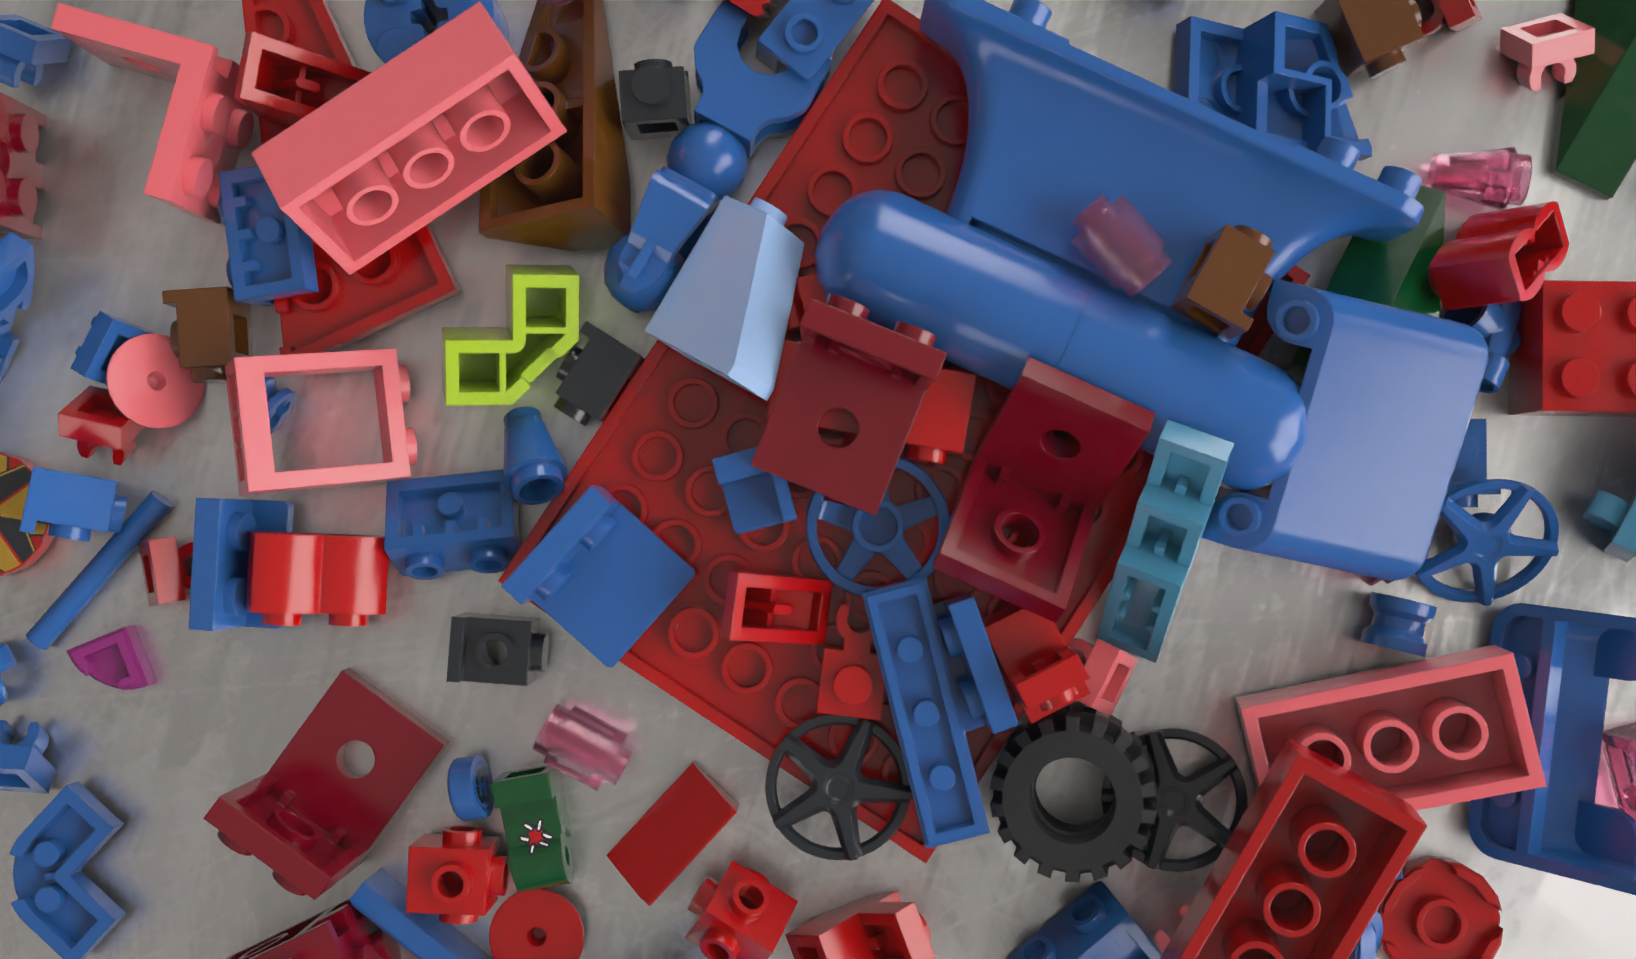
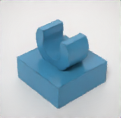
M1599 490L1591 500L1582 519L1599 528L1611 531L1612 534L1602 551L1627 563L1636 556V492L1627 503L1615 495Z

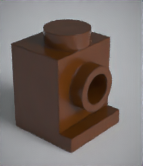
M1228 224L1224 225L1207 238L1169 307L1227 340L1248 332L1254 319L1242 312L1244 309L1252 312L1260 303L1271 284L1272 276L1267 274L1265 270L1276 252L1271 249L1273 242L1265 234L1245 225H1236L1234 228Z
M224 286L162 291L163 304L176 308L177 320L172 322L170 328L172 350L175 356L179 358L180 368L191 370L192 383H225V366L234 357L253 356L250 304L236 302L233 288Z

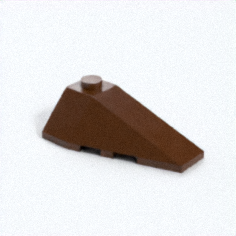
M537 0L518 58L567 132L480 189L479 233L489 239L573 252L616 243L623 236L630 234L631 191L603 0Z

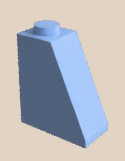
M724 195L645 331L684 357L768 401L775 387L797 282L796 278L798 277L805 243L784 227L788 216L770 203L755 197L752 203L747 205Z

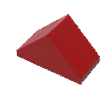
M250 31L245 33L234 99L265 121L293 125L372 72Z
M734 567L729 571L721 639L825 645L833 582L825 579Z

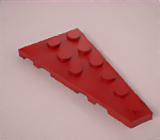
M242 0L245 33L253 31L357 67L326 0ZM258 116L261 145L291 125L268 122ZM428 223L351 275L312 239L319 292L274 299L275 313L280 314L283 347H279L280 355L335 352L460 294L461 291L430 224Z

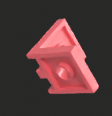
M58 3L51 25L52 30L111 66L175 83L143 194L195 218L220 224L218 200L221 191L218 173L236 168L240 150L248 146L254 130V117L251 110L234 99L240 65L233 60L217 56L218 48L214 45Z

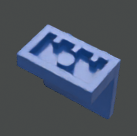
M591 485L501 587L520 604L534 601L606 667H613L695 577L696 572L693 567L605 488Z

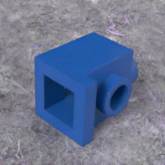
M33 466L19 531L34 534L36 521L50 523L48 535L90 542L92 530L120 533L126 510L127 496L115 494L118 481Z

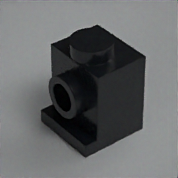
M647 59L636 62L634 70L618 71L622 123L631 140L676 137L686 126L692 124L689 73L684 70V66L673 67L672 62L665 59Z
M585 321L579 332L589 338V341L584 349L577 345L573 347L560 365L556 378L561 380L562 383L556 391L559 398L554 407L580 424L587 426L592 417L601 422L605 420L645 358L593 324Z
M467 612L452 616L446 682L460 683L466 681L528 686L536 681V672H544L546 669L549 651L548 634L539 633L540 618ZM491 640H499L505 644L507 657L503 663L493 662L488 657V644Z

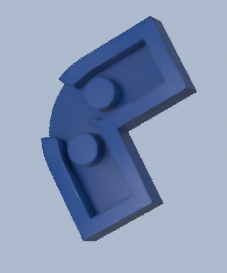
M79 781L66 785L21 833L9 853L15 856L13 881L18 900L12 902L11 905L19 918L62 959H85L127 914L81 871L124 823Z

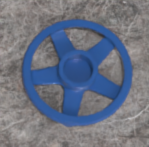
M899 457L896 468L902 469L918 479L926 487L931 495L930 497L895 505L890 501L887 487L876 516L850 505L823 500L825 495L815 491L810 499L805 523L810 553L821 572L835 585L851 594L863 597L861 591L877 588L852 582L876 553L884 554L908 580L925 576L928 579L936 570L932 568V565L950 521L948 506L941 489L933 478L921 467L905 458ZM938 514V540L932 556L922 568L906 543L903 534L906 529ZM817 519L848 530L853 536V540L837 570L829 564L821 550L817 536Z
M1485 479L1460 486L1446 494L1440 513L1442 519L1454 531L1453 543L1455 546L1432 558L1426 559L1422 567L1415 574L1427 589L1440 597L1457 602H1478L1484 606L1492 605L1494 599L1508 595L1529 583L1543 570L1552 556L1558 555L1559 523L1556 512L1542 493L1522 482L1508 479ZM1481 490H1511L1510 496L1495 514L1481 512L1471 515L1455 503V500ZM1529 499L1538 506L1544 520L1543 539L1518 536L1511 533L1512 525ZM1506 556H1534L1530 563L1516 575L1496 584L1498 561ZM1467 563L1472 566L1475 589L1451 587L1436 580L1432 575Z

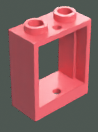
M396 348L234 357L225 366L239 496L380 483L411 477L410 465H415L417 462V441L414 430L411 427L405 428L403 403L408 402L410 398V378L407 367L404 364L398 365ZM373 371L383 463L275 472L265 377Z

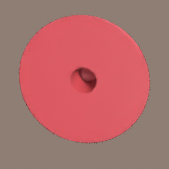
M153 333L133 337L117 348L107 367V388L114 405L125 417L141 426L160 429L178 425L195 413L203 399L205 383H192L191 370L180 368L179 358L175 356L172 350L169 336Z

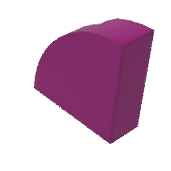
M135 625L125 626L66 650L69 658L81 673L86 676L90 675L105 685L121 690H133L158 683Z

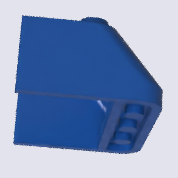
M1526 603L1510 605L1503 609L1495 618L1491 630L1490 645H1497L1514 653L1546 786L1471 800L1468 819L1471 839L1482 853L1491 858L1636 895V821L1623 810L1595 803L1609 679L1636 681V618Z

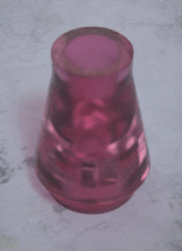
M1515 147L1454 154L1434 153L1429 167L1427 187L1498 210L1506 209L1507 205L1521 206L1526 199L1530 186L1532 158L1529 154H1517Z

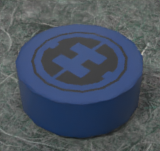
M480 754L458 757L453 760L448 769L447 789L450 804L456 816L465 822L487 818L493 810L494 798L490 784L493 781L487 761Z

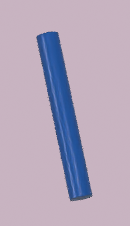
M151 491L122 524L120 533L113 534L26 633V638L36 647L47 650L173 507L172 503L160 493Z

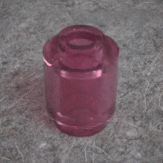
M1102 194L1072 221L1080 233L1071 240V243L1113 289L1120 286L1130 298L1152 282L1173 261L1162 249L1167 243L1123 194L1113 203Z
M557 704L549 715L533 746V750L545 756V764L596 791L600 789L604 780L614 786L617 784L634 752L623 746L628 733L577 706L569 710L560 704Z

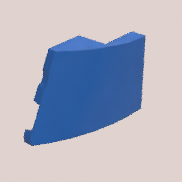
M1278 11L1270 13L1245 28L1190 16L1176 24L1174 93L1292 147L1300 145L1316 152L1321 140L1331 137L1346 141L1358 148L1361 153L1358 161L1372 157V146L1369 138H1358L1346 105L1354 96L1346 75L1338 65V52L1328 24Z

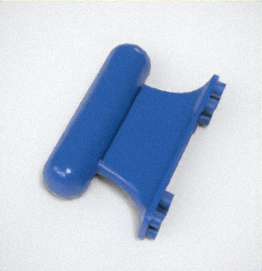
M924 0L919 23L920 29L926 37L943 47L953 56L961 69L966 84L969 108L968 135L956 188L946 213L902 193L881 189L856 194L837 207L821 229L814 254L817 280L827 299L829 294H836L855 301L870 310L867 321L892 331L896 321H902L922 328L937 337L933 347L947 352L945 360L1010 390L1028 357H1032L1154 412L1155 416L1150 433L1139 449L1152 455L1155 454L1159 437L1167 420L1233 442L1235 444L1220 486L1241 492H1252L1270 488L1274 480L1289 471L1306 445V408L1304 401L1299 395L1301 384L1285 369L1237 348L1236 345L1242 334L1227 340L1169 306L1207 238L1226 224L1233 228L1236 225H1245L1260 231L1270 238L1273 242L1271 249L1276 251L1265 270L1267 274L1272 276L1267 292L1252 312H1248L1245 309L1242 312L1252 318L1264 298L1272 290L1274 280H1280L1302 258L1319 246L1336 238L1346 236L1359 237L1375 242H1388L1415 229L1425 211L1423 205L1415 199L1423 182L1422 179L1407 169L1397 166H1385L1378 180H1375L1353 170L1361 153L1358 148L1346 141L1331 137L1323 138L1316 152L1300 145L1292 147L1070 45L1069 39L1045 29L1051 18L1052 11L1038 0H1014L1009 12L984 0Z

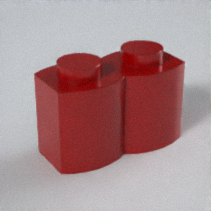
M1552 201L1474 214L1469 217L1456 235L1455 240L1444 243L1429 265V283L1432 291L1440 297L1443 310L1527 301L1533 298L1542 286L1545 273L1558 269L1568 252L1569 240L1558 202Z
M250 531L245 609L251 613H262L261 624L302 625L303 614L321 613L329 614L328 625L368 626L369 615L386 614L389 556L384 550L385 536Z

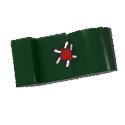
M559 762L503 772L490 784L495 808H500L508 845L510 870L516 889L520 893L572 883L574 868L569 838L571 830Z

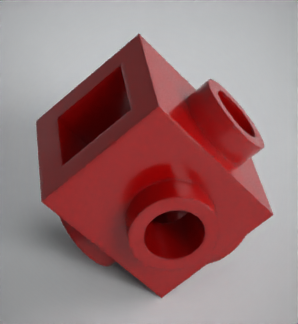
M473 825L447 826L443 828L442 834H423L409 846L406 913L439 914V921L446 924H469L476 922L478 916H485L498 900V896H505L508 887L509 858L508 856H500V836H482V828Z
M732 860L717 881L707 875L687 908L696 914V917L684 938L698 946L708 959H768L773 953L798 901L771 885L763 874L753 869L744 868Z

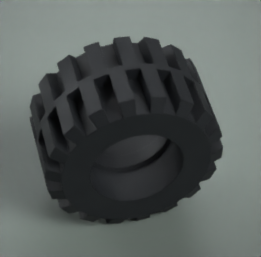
M1065 706L1032 724L1029 721L1023 728L1019 727L999 757L990 785V789L993 790V798L990 802L992 817L999 818L1000 825L997 832L1003 843L1005 844L1010 840L1016 846L1014 856L1024 865L1029 859L1038 863V874L1051 879L1053 870L1064 872L1065 882L1079 883L1083 873H1092L1094 881L1108 877L1109 867L1115 864L1120 870L1132 862L1134 850L1138 848L1142 851L1148 841L1149 829L1151 824L1154 825L1157 812V781H1155L1154 765L1150 754L1146 755L1144 752L1142 741L1134 731L1128 733L1122 727V721L1110 714L1107 719L1097 715V710L1083 706L1082 711H1070V707ZM1062 758H1079L1093 763L1107 775L1112 783L1114 797L1111 808L1104 816L1087 824H1069L1056 819L1045 810L1037 796L1036 781L1041 770L1047 764Z

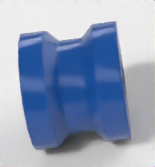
M1372 592L1369 605L1374 611L1371 624L1363 628L1360 641L1425 657L1428 644L1423 635L1426 624L1435 619L1437 607Z

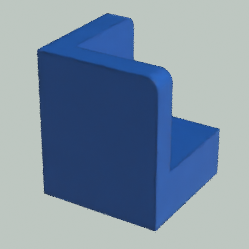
M757 447L712 459L718 484L722 485L733 529L738 534L798 519L788 480L750 465Z

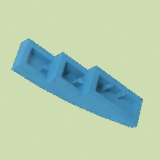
M1167 420L1158 440L1146 485L1137 502L1125 547L1115 568L1096 639L1156 663L1235 443Z

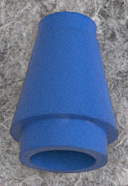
M525 406L509 411L503 419L505 427L503 484L508 491L512 492L513 498L519 503L538 505L549 502L563 492V481L568 474L567 467L538 409Z

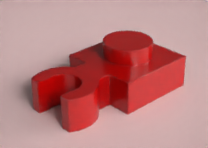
M841 603L836 612V626L839 634L844 638L843 648L824 646L816 713L881 721L885 684L877 652H870L871 643L874 642L871 628L869 626L862 631L851 628L848 624L849 604Z

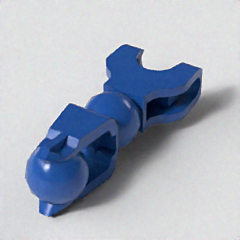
M728 0L723 1L715 10L694 46L696 85L701 96L694 109L695 123L686 126L672 140L666 156L667 167L663 166L661 170H656L652 175L630 234L623 236L608 251L603 266L604 283L611 296L622 306L636 313L656 311L719 206V201L723 199L724 195L730 196L743 182L748 168L747 158L751 159L753 153L763 141L794 133L830 77L832 55L810 81L802 80L789 68L786 71L772 75L753 71L740 57L741 49L748 37V12Z

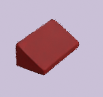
M692 762L606 856L637 895L648 906H651L737 813L739 804L696 763Z

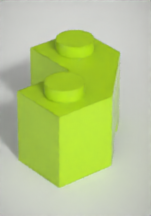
M506 264V327H442V390L446 406L513 405L531 388L530 384L557 357L561 358L579 341V274L570 265Z

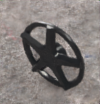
M826 714L801 723L781 740L771 757L766 774V800L776 828L800 850L827 860L853 861L881 847L900 827L911 800V787L900 747L884 729L862 718ZM823 726H853V730L835 759H825L799 739L808 732ZM871 735L876 737L891 754L897 767L899 783L865 777L861 773V765ZM785 754H787L808 776L811 781V787L788 805L781 808L777 795V776ZM861 803H897L886 825L873 837L860 843L857 820L858 805ZM820 812H828L832 817L841 847H829L812 842L799 834L792 825Z
M1163 728L1139 735L1142 747L1147 745L1148 754H1150L1154 765L1155 781H1157V812L1154 825L1152 824L1147 849H1142L1141 851L1136 848L1132 853V857L1145 864L1148 868L1174 872L1191 871L1215 862L1248 808L1247 789L1239 767L1222 746L1198 732L1181 728ZM1165 739H1180L1193 742L1209 750L1218 759L1190 775H1185L1178 772ZM1106 774L1101 794L1104 815L1111 808L1114 797L1112 783ZM1230 775L1235 788L1236 808L1230 828L1227 829L1203 807L1201 801L1204 795ZM1181 826L1190 827L1216 844L1208 851L1194 857L1182 859L1165 858L1173 838Z

